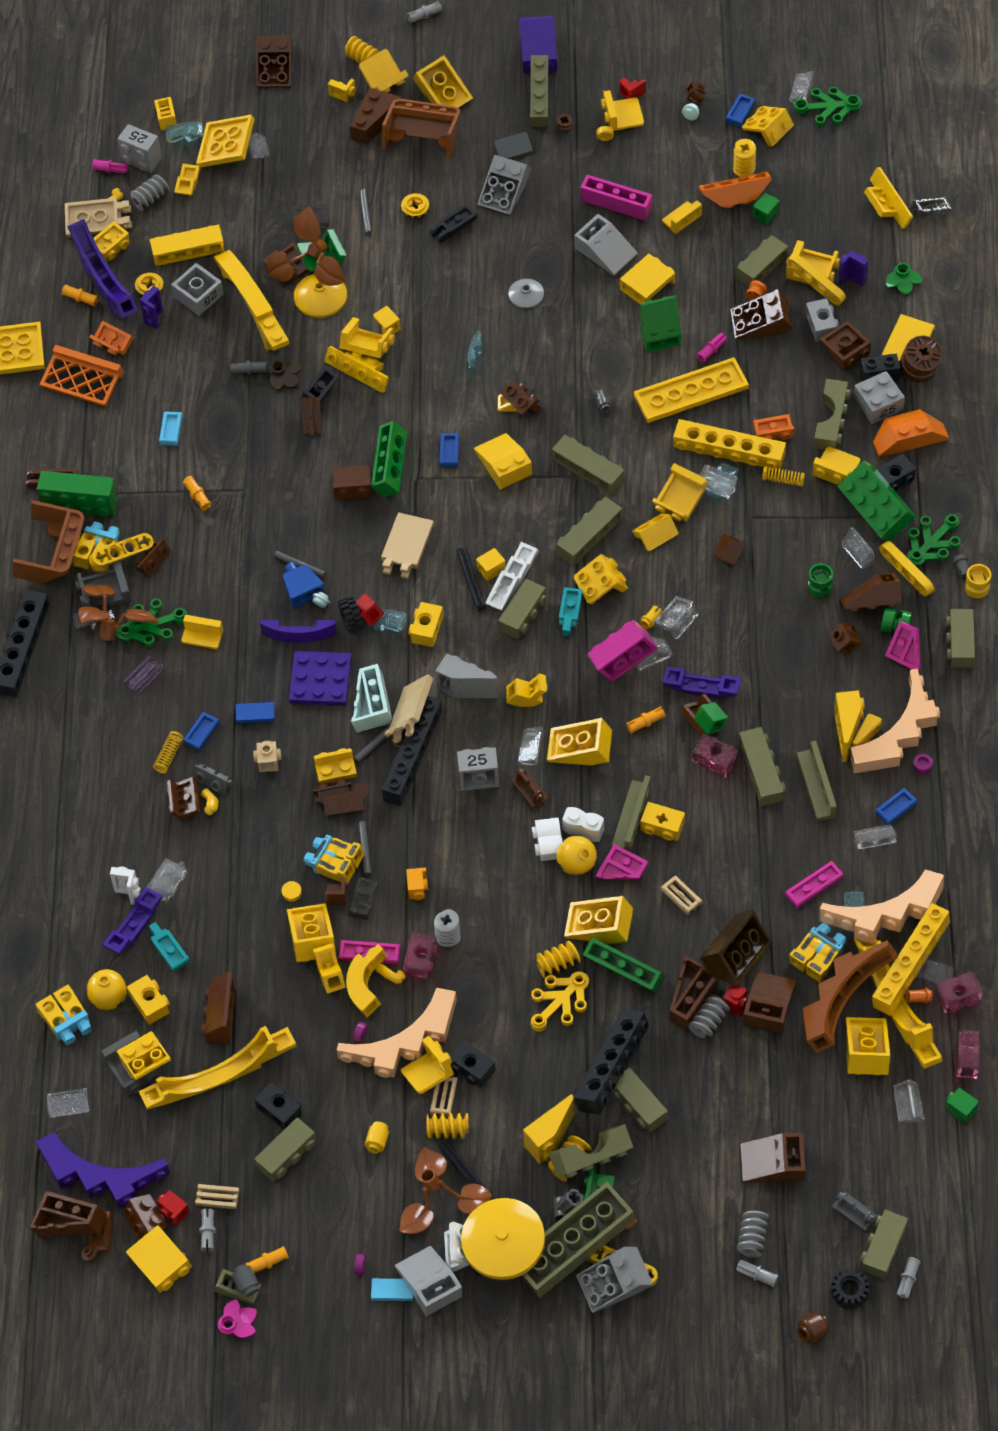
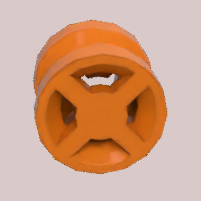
M751 281L750 289L746 291L745 296L749 301L763 296L767 291V287L760 281Z

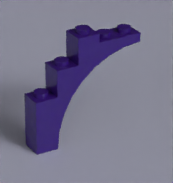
M82 219L67 226L80 255L79 259L85 273L92 277L98 293L105 297L110 311L121 318L139 311L132 294L121 285L103 258L86 221Z
M55 1132L36 1141L41 1155L60 1188L68 1187L79 1179L89 1198L99 1196L108 1189L118 1208L125 1206L129 1199L135 1198V1191L145 1189L150 1183L162 1180L170 1173L164 1158L144 1166L117 1169L85 1161L72 1153L60 1141Z

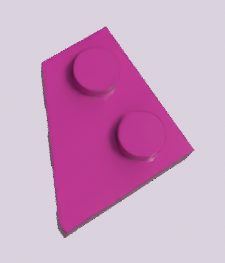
M900 621L885 656L910 669H918L920 671L919 629Z
M614 844L597 872L596 878L640 880L649 862Z

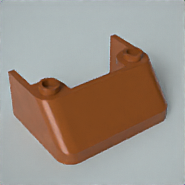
M406 99L394 100L382 124V149L386 148L389 140L400 142L406 135L438 139L439 146L447 150L446 158L450 159L456 145L460 109L455 106Z
M32 500L31 519L47 522L48 533L53 537L59 538L50 567L13 559V577L37 583H47L69 573L83 529L84 515L78 510Z

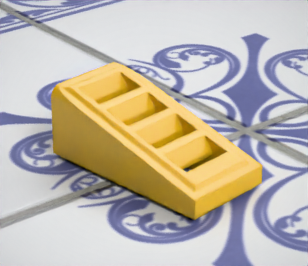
M171 97L155 100L160 129L176 128L177 121Z
M869 713L859 729L852 747L866 744L881 729L882 719Z

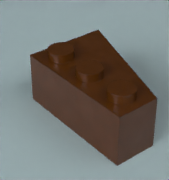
M369 88L349 126L351 140L365 144L370 142L381 131L383 121L392 102L396 99H402V97Z
M686 955L684 956L677 988L670 1008V1022L687 1031L689 1023L693 1021L692 1019L697 1015L698 1010L701 1009L706 999L710 997L709 995L713 994L718 987L719 978L710 975L705 966Z
M46 1191L29 1228L39 1238L97 1234L100 1232L107 1214L96 1204Z

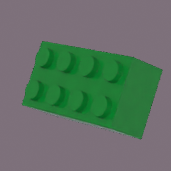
M864 460L837 486L878 536L886 541L891 542L916 517L878 470Z
M41 471L37 485L40 502L78 510L83 515L91 514L102 517H114L118 501L114 478Z

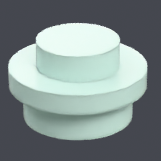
M693 103L687 104L683 107L682 114L688 120H696L699 116V108Z
M322 592L313 594L312 602L322 608H326L330 604L329 596Z

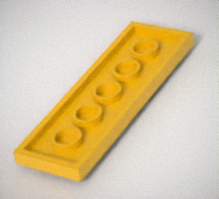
M735 357L634 391V398L647 423L749 389V384Z

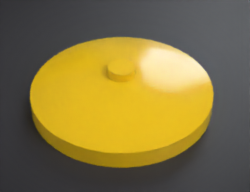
M499 1198L481 1204L468 1216L462 1229L461 1244L465 1258L474 1270L488 1278L507 1280L525 1274L539 1261L545 1246V1232L539 1216L530 1206L519 1200Z

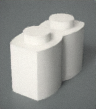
M568 807L562 819L563 831L571 836L585 837L591 842H600L604 832V818L595 813H585L581 809Z
M559 819L535 820V827H532L533 839L537 838L538 844H534L536 856H540V861L557 859L556 852L559 844L562 842Z

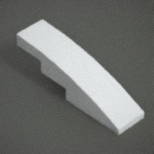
M523 542L520 543L514 557L511 556L505 570L501 571L485 604L500 611L504 610L539 552L537 548Z

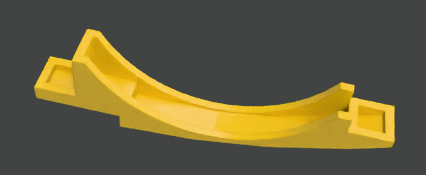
M230 250L214 256V260L219 266L223 278L231 280L245 300L258 327L266 350L272 349L275 351L289 345V339L273 315L271 306L236 256Z
M854 938L859 953L881 943L877 939L871 944ZM889 963L870 975L876 989L889 971ZM903 997L892 1013L891 1018L906 1044L909 1043L924 1069L942 1062V1056L933 1043V1027L930 1023L925 1024L919 1020Z
M264 1026L260 1028L256 1036L243 1049L224 1062L188 1076L159 1077L156 1079L157 1083L140 1090L139 1093L147 1109L166 1105L200 1094L261 1068L262 1063L297 1047L288 1027L270 1035L267 1027Z

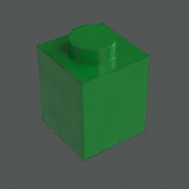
M764 193L753 205V218L768 225L779 213L780 200L775 196Z
M716 702L701 705L694 718L707 735L721 732L728 719Z
M958 1088L955 1093L951 1092L945 1100L947 1102L946 1111L964 1124L978 1110L979 1101L961 1088Z

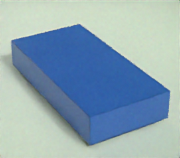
M739 94L728 112L725 122L742 127L755 104V99Z
M441 433L440 467H458L459 433Z
M274 702L236 704V724L275 722Z
M202 712L183 739V744L200 752L219 725V719Z
M903 788L875 810V814L889 826L914 807L918 800Z

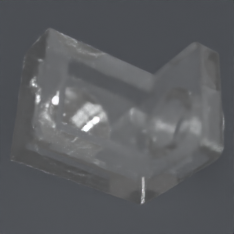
M252 134L248 144L252 159L255 160L269 156L270 153L264 134Z

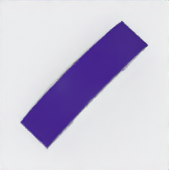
M260 620L262 634L284 642H314L337 634L335 620H317L316 627L280 626L279 620Z
M667 666L662 684L688 694L698 696L706 694L707 697L722 698L737 696L741 678L722 675L720 679L687 674L685 669Z
M145 887L135 900L134 908L119 928L110 933L102 946L118 955L129 948L152 918L162 899V895Z

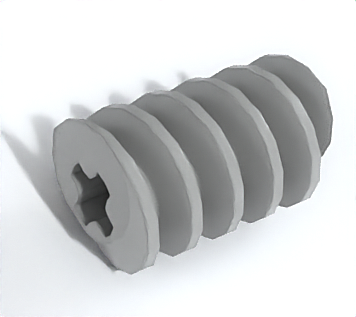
M153 175L152 179H148L141 186H138L136 190L131 191L130 196L135 207L139 211H143L142 205L148 208V202L154 203L153 197L159 200L158 193L164 196V190L169 192L170 188L162 177Z
M447 909L436 915L434 928L437 943L443 947H452L458 944L461 939L458 914L451 909Z
M713 994L709 995L710 997L706 999L701 1009L698 1010L697 1015L692 1019L693 1021L688 1025L690 1031L702 1039L705 1038V1035H713L711 1030L717 1029L716 1024L722 1022L720 1018H724L726 1016L725 1012L730 1010L724 1000Z
M747 1211L742 1215L743 1221L739 1231L737 1251L747 1257H761L762 1254L758 1251L763 1250L764 1246L760 1243H763L765 1238L760 1235L766 1234V1230L763 1228L767 1227L768 1223L764 1220H768L769 1215L761 1211Z

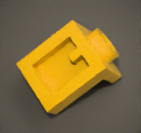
M331 79L328 83L329 95L348 102L356 92L355 80L350 79L347 85L342 82Z

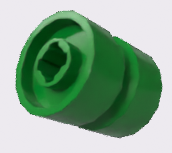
M819 563L810 568L808 591L812 596L825 598L832 592L833 570L830 566Z
M886 607L881 632L892 633L896 631L900 621L910 625L912 612L901 610L898 613L896 609Z

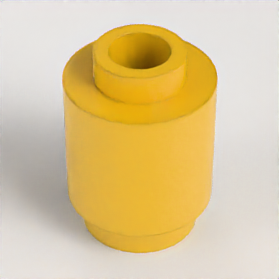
M374 1122L369 1127L364 1144L369 1152L377 1154L384 1151L389 1135L388 1126L383 1122Z

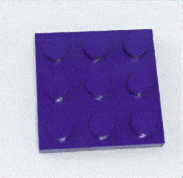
M294 651L289 703L346 706L351 653Z

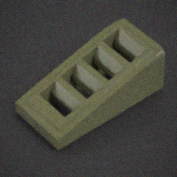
M223 1269L214 1292L254 1304L258 1292L244 1297L243 1293L238 1292L237 1285L235 1290L231 1289L233 1282H235L232 1277L233 1272ZM225 1280H229L227 1287L223 1285Z

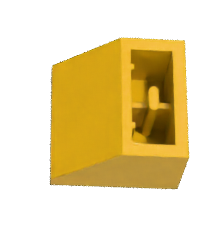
M152 1031L117 1050L122 1066L130 1078L134 1080L171 1060Z

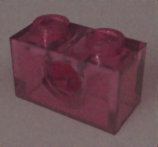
M703 734L692 753L693 762L724 777L728 776L738 759V750L732 745L721 743L715 737H709Z
M411 932L403 965V972L406 977L428 980L429 973H432L434 969L433 955L436 956L438 952L435 936ZM419 955H425L424 958H418Z
M973 971L935 985V995L944 1013L949 1011L956 1012L966 1005H975L982 998L983 991ZM956 992H961V993H963L964 995L959 996V995H956L955 993H956Z
M959 1030L957 1077L977 1078L980 1031Z

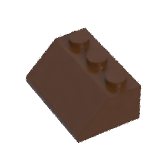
M227 972L210 980V986L206 988L205 998L208 1000V1005L204 1006L203 1012L206 1024H202V1036H205L206 1043H231L236 994L232 972Z

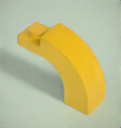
M379 944L371 948L364 958L359 953L356 955L349 966L346 978L347 991L351 1000L367 1018L381 1005L378 998L368 988V980L371 973L388 957Z

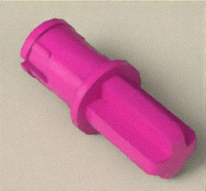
M93 160L92 168L94 171H104L108 174H111V172L126 174L128 171L127 164L115 163L112 160Z
M720 333L711 342L708 341L706 346L696 354L697 359L704 363L711 355L718 352L717 349L727 341V337Z

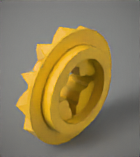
M410 194L402 200L401 208L406 216L410 215L412 218L418 216L420 218L429 209V201L422 194ZM413 202L418 206V209L413 207Z
M155 273L142 274L135 282V289L139 295H144L153 286L159 290L163 289V280ZM152 281V286H150V288L147 289V286Z

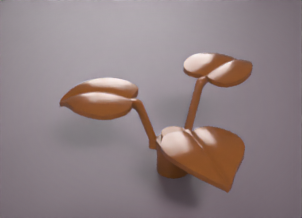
M307 207L295 218L293 228L298 237L302 239L307 238V241L311 242L308 246V251L289 260L285 252L273 254L267 263L268 273L278 281H288L294 275V267L291 263L309 254L313 257L319 256L316 262L318 267L314 271L317 280L327 286L339 285L345 282L346 279L343 276L339 263L333 257L326 256L322 258L327 250V244L321 239L317 240L320 236V225L314 212L310 207Z
M104 584L85 585L83 587V591L87 595L102 596L103 610L95 607H81L78 611L80 623L101 621L99 638L103 640H114L115 630H119L124 618L130 621L158 624L156 617L143 609H128L126 613L122 614L118 623L115 624V620L111 619L109 613H107L106 597L114 596V589Z
M423 1147L415 1165V1176L424 1185L425 1206L420 1203H414L406 1207L401 1215L399 1231L404 1234H418L431 1226L434 1220V1213L431 1210H427L429 1208L428 1191H437L440 1186L457 1199H460L458 1201V1208L462 1213L468 1215L481 1204L490 1201L492 1195L488 1189L479 1184L465 1185L461 1190V1195L454 1192L439 1179L447 1169L446 1159L441 1154Z

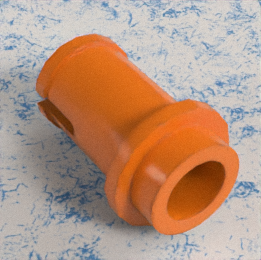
M927 988L922 990H906L905 999L907 1003L923 1002L927 1004L932 1001V991Z

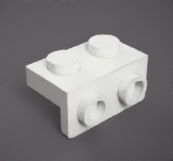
M111 867L110 876L114 891L116 893L128 894L131 905H135V900L141 894L139 878H136L135 870H130L126 867Z
M456 1222L449 1223V1230L444 1232L445 1260L452 1272L469 1265L461 1244V1234L464 1225Z

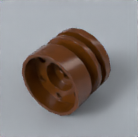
M925 335L912 338L907 343L899 361L900 371L904 377L917 383L931 379L942 360L941 346L932 337Z

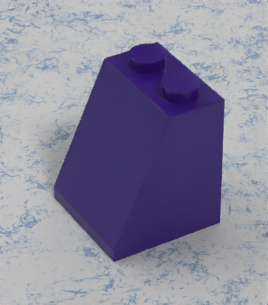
M554 16L519 18L523 73H531V55H548V71L558 70Z

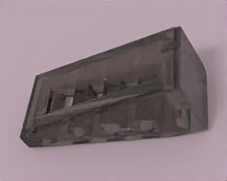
M945 197L913 200L910 212L916 222L946 214L952 210Z

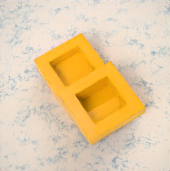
M182 164L180 177L178 176L175 186V194L192 196L200 174V166Z

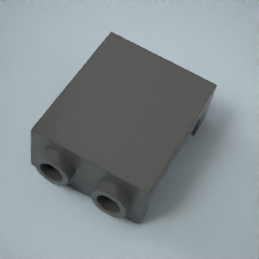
M120 561L114 562V569L83 578L81 573H77L78 580L75 581L77 591L82 592V595L79 596L82 607L103 609L102 596L87 595L83 591L85 585L104 584L114 589V596H106L107 608L131 601Z
M137 1031L101 1050L106 1064L127 1096L139 1092L142 1087L149 1083H155L156 1079L162 1076L161 1069L158 1067L139 1079L134 1080L130 1078L122 1066L117 1050L140 1038Z

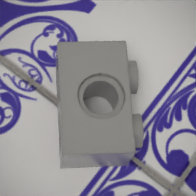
M827 299L806 303V316L815 342L820 341V338L839 326L838 320L833 317V306L829 305Z

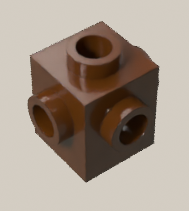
M840 623L829 633L832 640L831 643L837 652L850 655L862 644L858 636V630L854 625Z

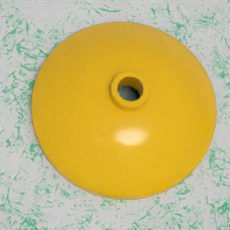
M315 274L303 278L294 290L296 307L303 314L313 318L332 316L338 313L347 301V289L344 283L336 286H327L320 283Z

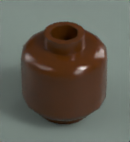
M811 1312L798 1322V1336L804 1342L816 1343L828 1334V1320L817 1312Z

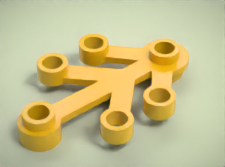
M575 972L570 978H556L553 975H548L545 978V986L547 988L553 989L556 986L568 987L564 991L543 992L539 988L532 991L531 996L534 1002L554 1000L541 1014H536L531 1018L532 1029L537 1032L544 1031L547 1027V1019L561 1005L563 1007L562 1024L564 1026L572 1025L573 1015L571 1014L570 996L576 991L575 1010L579 1013L586 1011L587 1003L584 1000V990L589 985V977L583 972ZM576 979H582L583 981L576 982ZM553 980L554 983L549 984L548 981ZM537 993L541 994L540 997H535L534 995ZM583 1004L584 1007L579 1008L577 1005ZM569 1017L571 1020L565 1021L564 1018ZM541 1019L542 1022L537 1023L536 1020Z

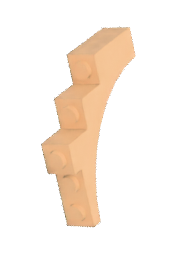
M918 669L910 670L909 684L911 695L907 708L900 720L879 738L866 744L851 747L850 759L854 773L900 766V758H903L902 748L918 746L919 738H922L921 728L937 726V719L940 718L939 707H935L934 700L928 701L927 692H923L924 680L922 675L919 676Z
M925 870L910 889L898 897L871 906L843 907L822 903L820 907V922L853 931L855 939L873 944L881 927L900 933L908 916L922 919L931 903L936 904L943 890L944 875Z
M436 988L433 998L424 1013L404 1031L386 1040L355 1045L338 1043V1059L346 1063L357 1062L366 1067L374 1066L375 1074H378L380 1077L395 1078L400 1056L407 1060L421 1057L424 1047L422 1039L429 1036L434 1042H446L457 1002L456 991Z

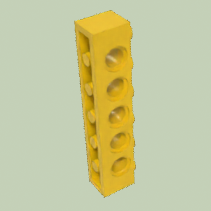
M681 419L678 420L673 436V447L680 450L693 451L716 458H725L752 466H767L768 469L770 467V470L772 468H777V470L780 468L781 470L786 454V442Z
M931 903L901 950L898 958L894 961L873 994V1008L889 1016L892 1015L905 995L906 990L910 987L949 925L950 914L948 910Z

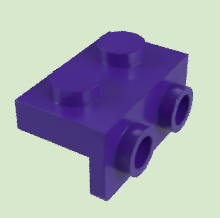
M852 250L847 255H843L839 261V283L843 284L847 279H850L863 287L867 282L869 260Z
M153 286L140 298L144 323L157 329L159 327L157 316L163 312L160 290Z

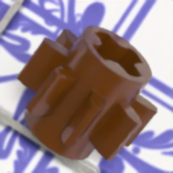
M691 82L685 89V93L688 95L686 99L695 104L702 102L707 95V92L704 90L706 86L701 82Z

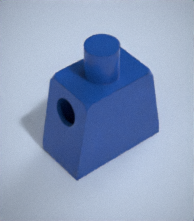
M291 562L285 566L287 573H284L282 576L292 608L313 600L314 593L322 592L325 594L322 581L307 565L297 568L295 563Z

